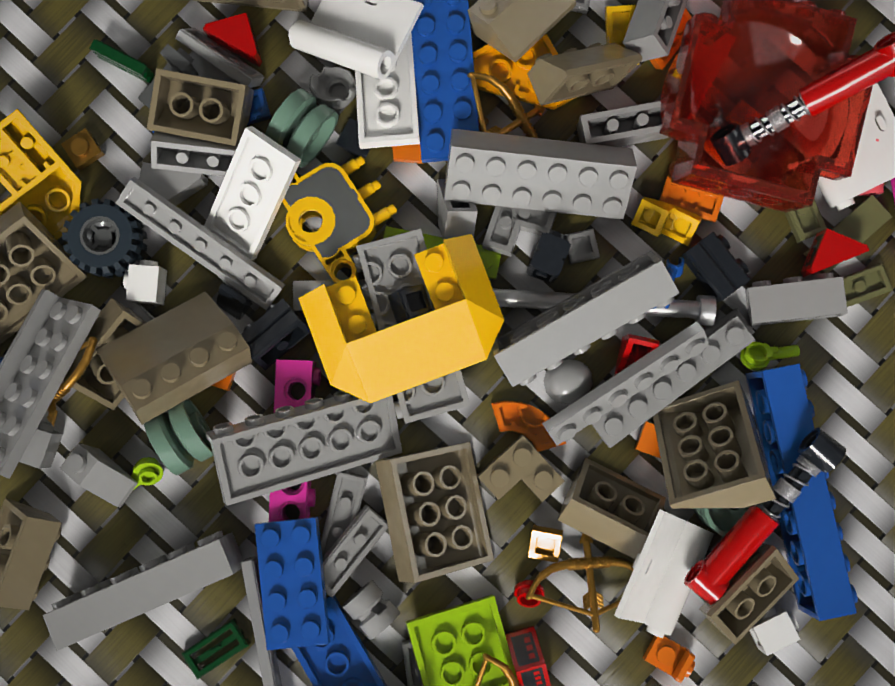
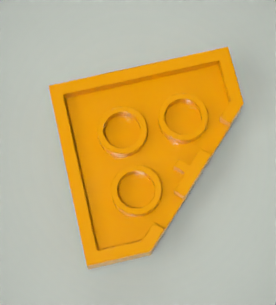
M547 34L516 63L487 44L473 52L474 72L496 77L508 86L519 101L540 105L527 73L535 65V60L538 57L547 53L558 55V52ZM476 79L478 90L503 96L499 89L489 82ZM575 98L542 105V107L555 110Z

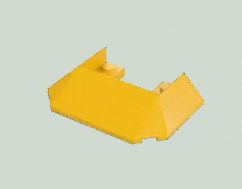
M16 109L0 122V182L11 193L0 202V216L18 202H21L58 240L62 233L68 232V228L64 227L66 220L71 222L73 219L70 213L73 210L80 211L82 181L19 109Z
M472 234L444 239L443 244L414 254L434 311L378 332L356 276L327 287L323 284L298 298L331 386L366 402L373 403L487 360L504 322V317Z

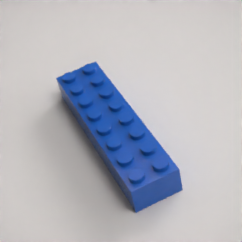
M800 364L745 373L772 486L776 485L775 483L781 477L784 479L783 474H788L792 470L793 463H798L796 459L801 455L798 452V448L803 439L814 430L812 420L815 416L814 406L811 400L807 398L805 387L808 385L805 371L800 368ZM822 471L816 477H811L808 481L809 486H803L800 490L802 494L795 499L794 503L789 502L790 507H785L780 513L781 518H778L788 564L799 577V580L793 585L798 609L818 621L856 614L855 603L858 601L856 590L850 584L848 577L850 562L847 555L843 553L840 542L843 540V532L834 516L833 510L836 509L835 498L832 492L828 490L826 479L829 478V472L824 473Z

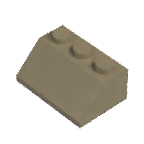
M478 0L468 9L473 34L516 63L576 6V0Z
M595 43L586 49L577 50L576 48H571L558 55L544 54L535 60V65L527 75L542 106L613 89L643 58L640 53L616 43L605 45Z
M156 68L147 130L237 147L250 119L254 90L243 84Z
M111 298L101 310L84 341H88L91 336L97 338V344L90 364L81 378L72 387L112 410L117 407L124 398V395L97 354L96 349L128 333L129 331L124 328L128 321L137 327L147 323L114 298ZM86 348L78 352L63 381L75 370Z
M585 457L564 499L557 520L636 559V556L641 554L659 509L664 510L666 497Z
M6 498L0 510V607L29 610L32 601L38 595L39 582L43 572L49 566L50 553L54 543L60 537L62 523L50 513Z
M762 544L729 581V586L724 595L711 605L705 601L699 610L720 632L736 645L799 580V577L775 546Z

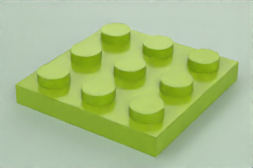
M488 595L405 621L423 686H475L484 653L508 665L517 679L494 595ZM488 661L480 686H509L508 680L501 669Z

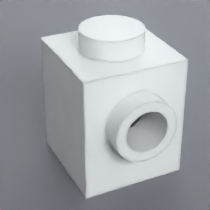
M140 260L139 265L129 264L128 272H125L123 279L124 289L127 290L126 300L138 304L164 305L167 270L158 266V262L151 260Z
M773 606L749 630L757 648L767 656L801 640L796 631L799 625L794 615L790 611L787 612L778 606Z

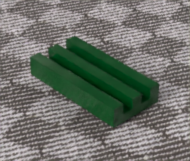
M94 39L89 47L99 59L148 84L152 82L155 76L145 63L98 39Z
M235 618L181 653L197 680L251 644L248 638L244 637L243 630L237 626L238 622ZM231 629L233 634L195 659L192 658L191 654ZM235 639L238 640L240 644L202 669H199L197 664Z

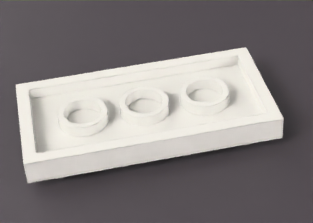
M410 33L391 73L385 80H379L355 71L360 149L420 144L412 34Z
M253 126L246 127L204 227L250 260L256 259L301 159Z

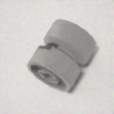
M373 580L365 584L342 606L353 620L359 619L361 621L359 627L370 640L384 631L400 614V611L389 599H382L383 592Z

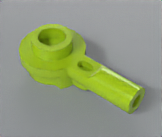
M752 342L741 350L740 360L748 369L760 371L769 365L770 360L799 356L800 348L798 345L770 347L767 343Z
M144 457L136 462L132 468L131 475L138 482L134 489L140 485H153L162 479L163 467L158 460L152 457Z

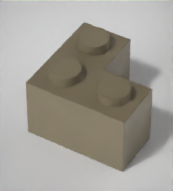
M523 435L516 438L477 474V477L498 500L520 480L542 502L565 482Z

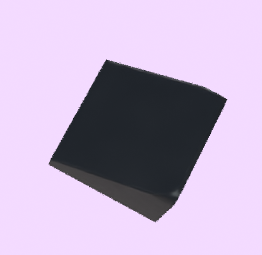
M349 118L335 144L356 157L366 158L371 148L360 149L358 121Z
M221 284L216 301L217 305L237 320H241L252 305V301L229 285Z
M423 284L397 290L388 296L397 324L432 311Z

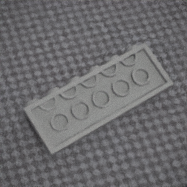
M421 228L356 246L358 254L354 255L353 259L357 273H364L366 283L362 284L361 288L365 301L372 302L374 313L370 314L376 330L380 331L397 324L388 300V296L397 290L423 284L432 311H434L414 254L427 250ZM461 370L397 393L398 400L393 402L397 418H404L405 424L470 406Z
M42 289L1 361V476L10 479L101 312L100 309L92 304L61 298L49 290Z
M338 391L334 393L332 398L324 400L323 398H312L305 401V405L299 407L283 406L277 408L275 413L270 415L254 414L247 416L244 422L237 424L225 422L215 425L213 427L214 430L206 432V437L211 443L223 502L226 506L402 453L393 396L369 403L347 392Z

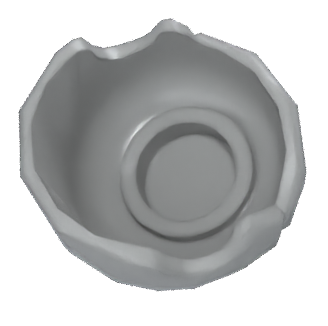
M325 66L317 76L311 75L309 89L312 95L316 97L319 105L326 104L333 110H340L350 104L355 98L356 81L351 72L342 67L329 68Z
M566 359L557 368L546 371L544 377L546 393L557 403L572 404L591 391L593 386L592 372L583 362Z

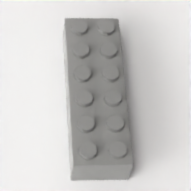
M452 129L445 176L444 200L624 219L637 164L633 149Z
M649 251L497 338L493 344L494 357L512 387L519 383L521 386L532 382L537 377L536 374L547 368L550 371L560 366L564 362L563 359L573 353L575 355L584 353L591 347L590 343L599 338L605 340L614 336L622 325L628 322L629 324L639 322L646 317L645 312L656 306L657 308H663L674 301V296L680 292L662 260L652 251Z
M218 531L197 541L198 547L196 548L194 543L188 544L169 553L170 559L168 560L166 555H163L139 566L141 572H139L138 567H135L51 604L53 610L42 616L56 651L235 574L242 569L241 562L244 559L233 533L231 532L223 536L222 531Z

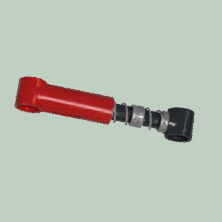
M895 32L880 39L874 45V48L800 88L799 97L794 96L792 101L786 104L781 103V107L778 105L774 108L772 107V109L766 111L765 116L759 119L755 117V121L750 124L748 122L744 123V125L730 123L717 130L711 136L710 141L724 164L731 166L741 162L750 155L753 150L752 146L757 145V142H761L763 137L768 134L774 135L775 131L779 133V131L788 126L790 127L792 121H800L803 115L811 114L815 117L887 77H895Z
M821 428L812 430L803 439L798 448V452L801 454L796 459L798 463H793L792 470L788 474H783L784 479L781 477L775 483L776 485L773 486L776 499L750 506L704 560L698 561L687 573L684 584L710 605L716 603L724 595L729 586V581L779 525L777 518H781L780 513L785 507H790L789 502L794 503L795 499L802 494L800 490L803 486H809L808 481L811 477H816L821 471L824 473L830 472L844 458L846 448Z

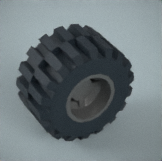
M92 199V205L86 202L80 204L79 206L82 210L79 212L73 210L70 213L73 219L71 222L66 220L64 227L68 228V232L62 233V239L68 242L63 247L65 252L71 254L69 259L82 270L98 277L113 278V275L118 277L124 276V271L129 269V264L143 260L144 257L140 255L141 250L147 251L148 245L143 243V239H148L147 233L142 230L144 227L143 223L109 199H104V202L99 199Z

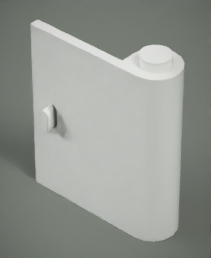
M322 0L311 22L298 20L290 27L288 37L294 49L379 80H385L391 73L424 6L422 3L414 0Z
M878 83L815 117L811 114H805L801 117L800 121L794 120L790 123L789 128L830 209L836 206L838 211L855 204L854 197L895 178V116ZM875 118H876V121H877V123H878V125H879V127H880L881 130H879V128H878V126H877V124H876V122H875Z
M659 509L641 554L636 556L632 567L634 570L614 616L619 619L644 623L648 625L646 631L659 638H663L665 634L671 636L691 590L684 584V579L689 570L698 561L704 560L714 533Z

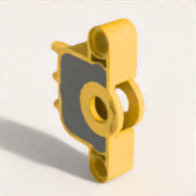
M361 156L351 159L342 166L335 163H324L300 178L295 173L282 201L288 211L286 227L289 235L300 248L316 254L334 284L343 281L337 279V272L342 268L351 269L352 274L349 278L356 276L359 280V274L350 255L357 251L356 246L370 243L375 237L376 226L397 212L394 204H391L372 214L364 199L380 189L381 184L378 180H375L357 190L348 175L365 164V160ZM318 217L322 219V225L317 231H303V225L308 218Z

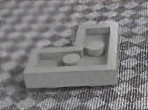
M495 206L482 243L483 249L511 257L520 230L540 236L542 233H549L552 230L557 212Z

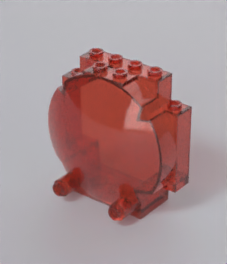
M723 0L719 18L712 13L703 12L696 14L686 22L680 50L667 72L661 95L662 125L660 134L678 141L676 159L669 166V174L672 177L671 183L786 213L813 205L819 176L835 181L851 177L873 86L815 117L811 114H805L801 117L800 121H792L790 127L788 126L779 131V133L775 131L774 135L768 134L762 138L761 142H757V145L752 146L753 150L748 157L735 165L726 166L710 138L725 125L730 123L744 125L746 122L750 124L755 121V117L759 119L765 116L766 111L772 109V107L774 108L777 105L781 107V103L786 104L792 101L794 96L799 97L800 88L858 57L859 55H849L857 18L846 16V12L842 10L818 8L811 1Z

